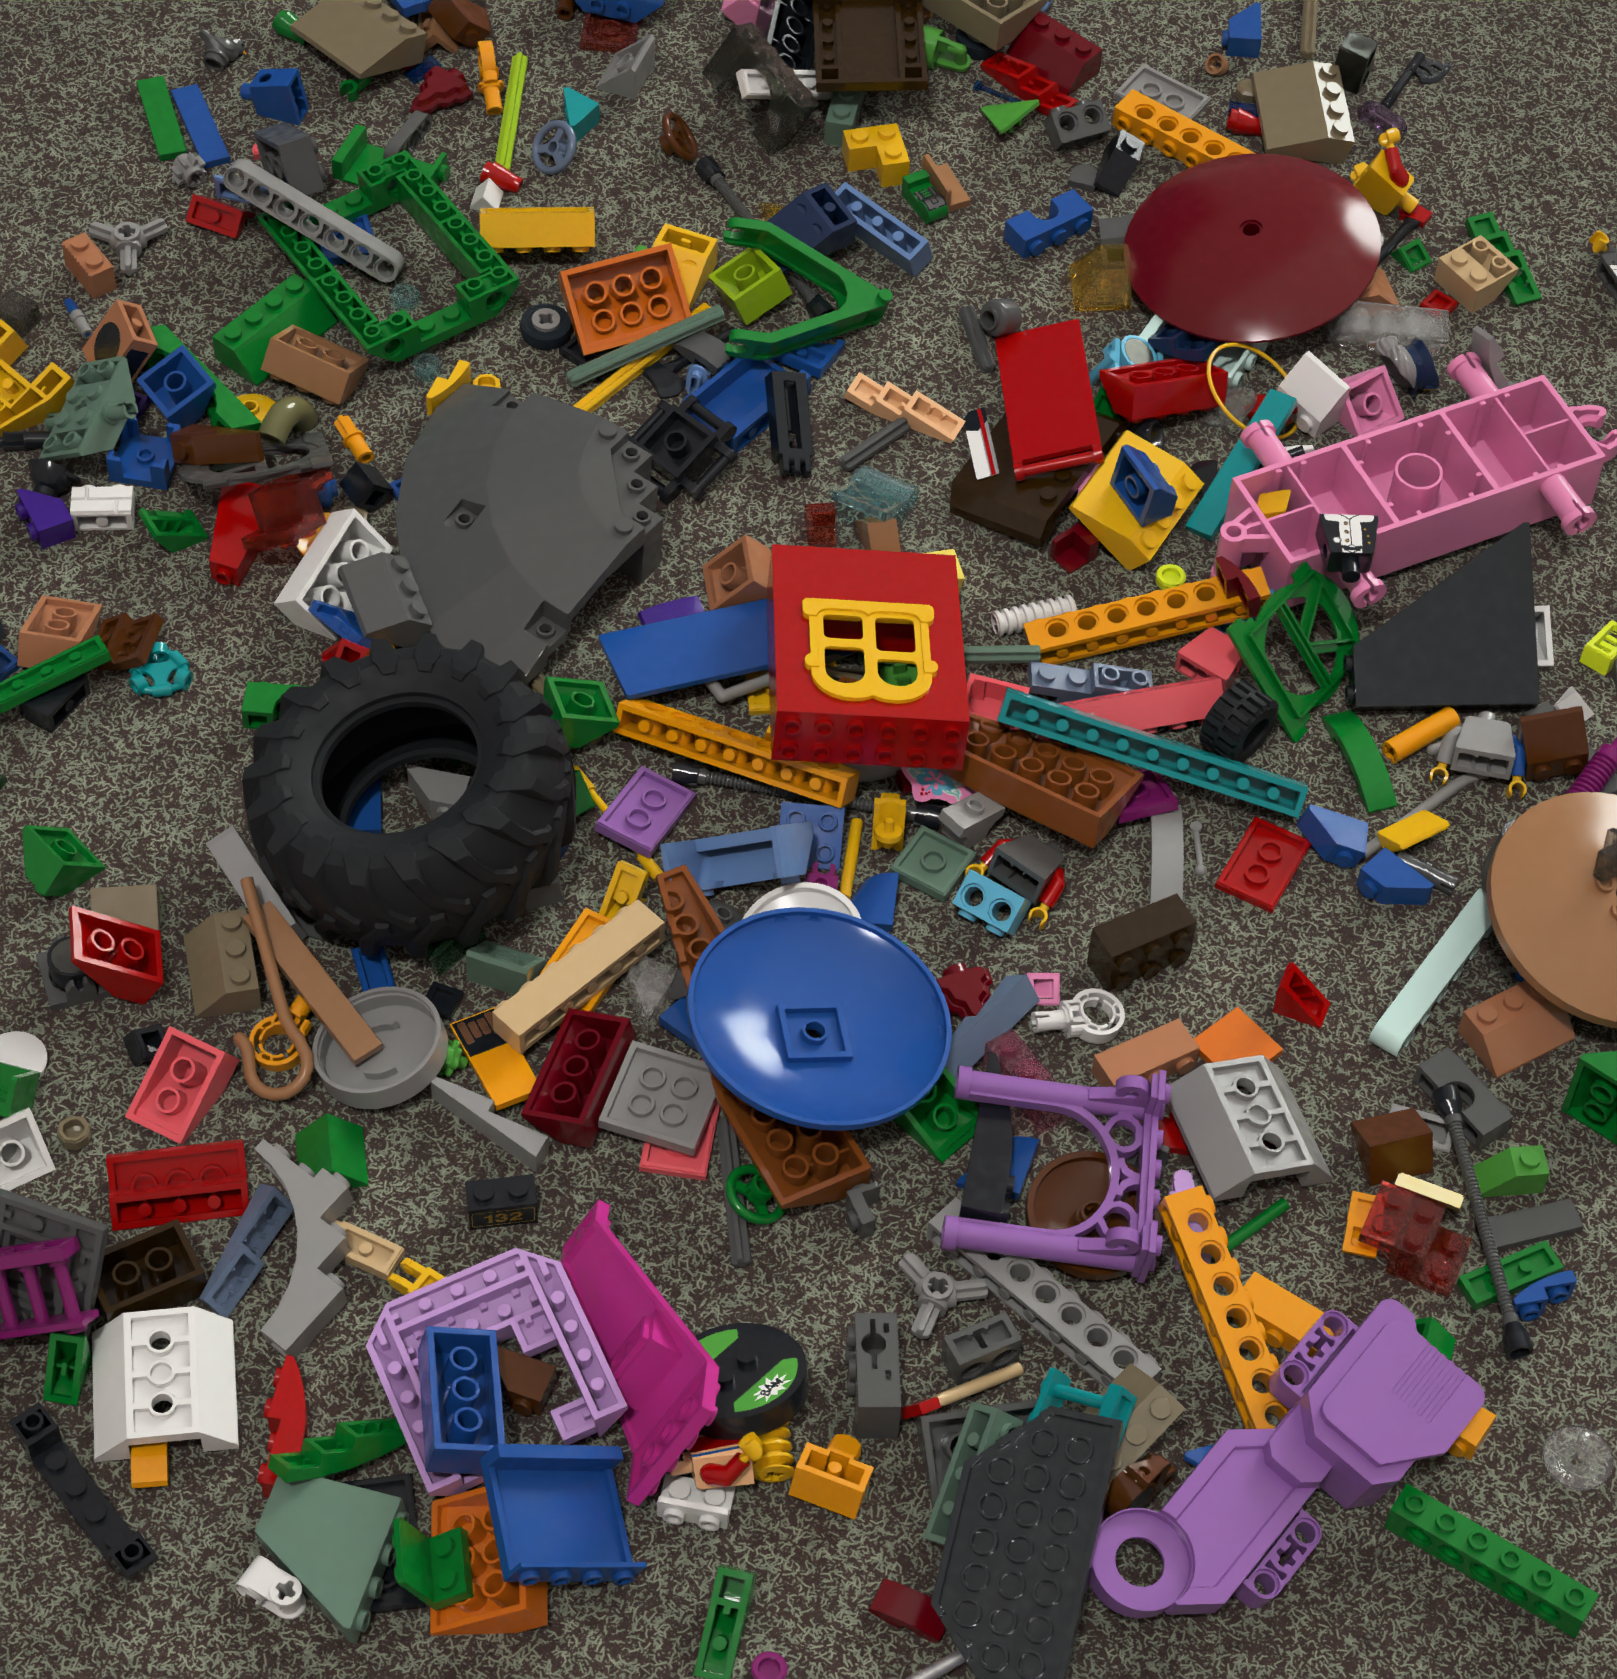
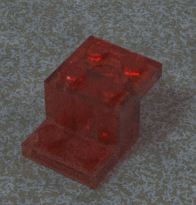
M330 467L277 477L248 493L259 528L241 538L244 549L257 548L258 552H264L275 548L277 545H281L282 549H287L298 545V539L308 538L317 534L316 529L327 523L317 492L324 489L323 484L333 479Z
M1382 1180L1358 1241L1390 1253L1385 1273L1450 1297L1472 1238L1440 1226L1447 1205Z

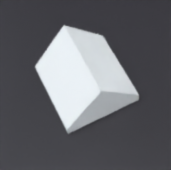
M488 178L476 187L470 209L480 211V208H499L504 192Z
M1573 686L1569 687L1554 705L1556 710L1582 706L1584 721L1595 715Z

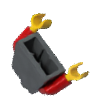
M1027 834L1017 839H999L980 858V864L967 866L965 877L970 869L983 876L987 870L989 874L1032 903L1036 904L1039 902L1040 906L1032 908L1029 912L1028 925L1032 918L1040 917L1042 921L1039 925V930H1041L1047 924L1048 909H1053L1064 890L1065 871L1062 869V865L1065 859L1061 854L1060 847L1056 843L1049 842L1045 844L1033 835Z

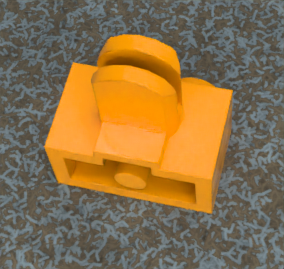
M835 1435L830 1440L826 1449L807 1442L795 1468L788 1495L855 1520L865 1498L874 1467L859 1462L861 1444L850 1435Z

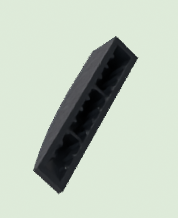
M989 1052L985 1072L1002 1074L996 1053ZM979 1103L959 1217L1007 1223L1011 1202L1005 1201V1195L1012 1196L1015 1176L1009 1175L1012 1156L1010 1106Z

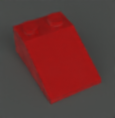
M73 905L69 908L71 962L114 997L142 1005L145 1004L164 984L160 931Z

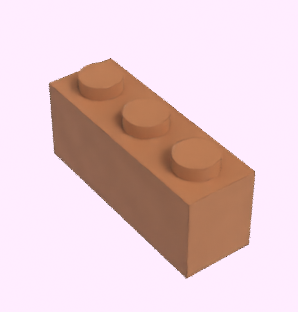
M1178 1018L1094 1055L1091 1072L1101 1087H1116V1080L1125 1075H1137L1150 1081L1152 1073L1158 1074L1160 1070L1167 1071V1079L1168 1076L1177 1072L1183 1075L1191 1071L1197 1063L1200 1048Z

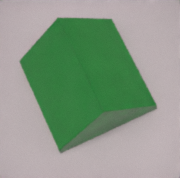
M326 1113L295 1134L298 1165L304 1163L315 1174L322 1168L332 1175L337 1172L350 1183L351 1186L349 1188L369 1186L363 1127Z

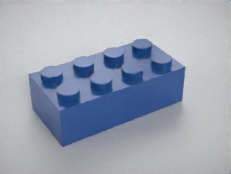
M426 1326L418 1347L426 1472L483 1474L480 1458L496 1444H505L496 1330Z

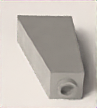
M233 825L206 843L246 907L247 904L240 880L245 877H253L260 905L262 906L271 901L301 940L307 937L293 911L281 898L280 890H276L270 882L258 859L257 853Z

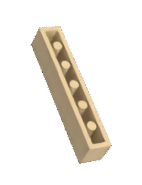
M638 899L630 906H624L612 920L605 925L598 926L592 935L581 944L577 943L572 946L563 958L557 962L550 963L541 975L533 981L523 984L519 992L508 1000L501 1001L492 1012L493 1030L519 1054H522L564 1020L569 1008L579 1009L661 945L665 941V922Z

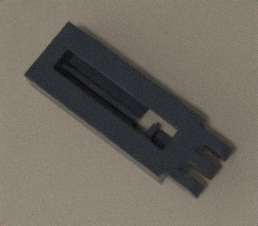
M771 371L765 377L772 460L779 461L781 476H788L790 471L791 476L798 477L801 471L803 477H810V458L814 455L806 373ZM788 434H796L797 448L792 447L794 438H789Z

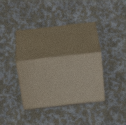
M157 884L90 888L91 911L160 931V886Z

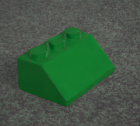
M1617 1051L1586 1053L1578 1061L1561 1111L1617 1145Z

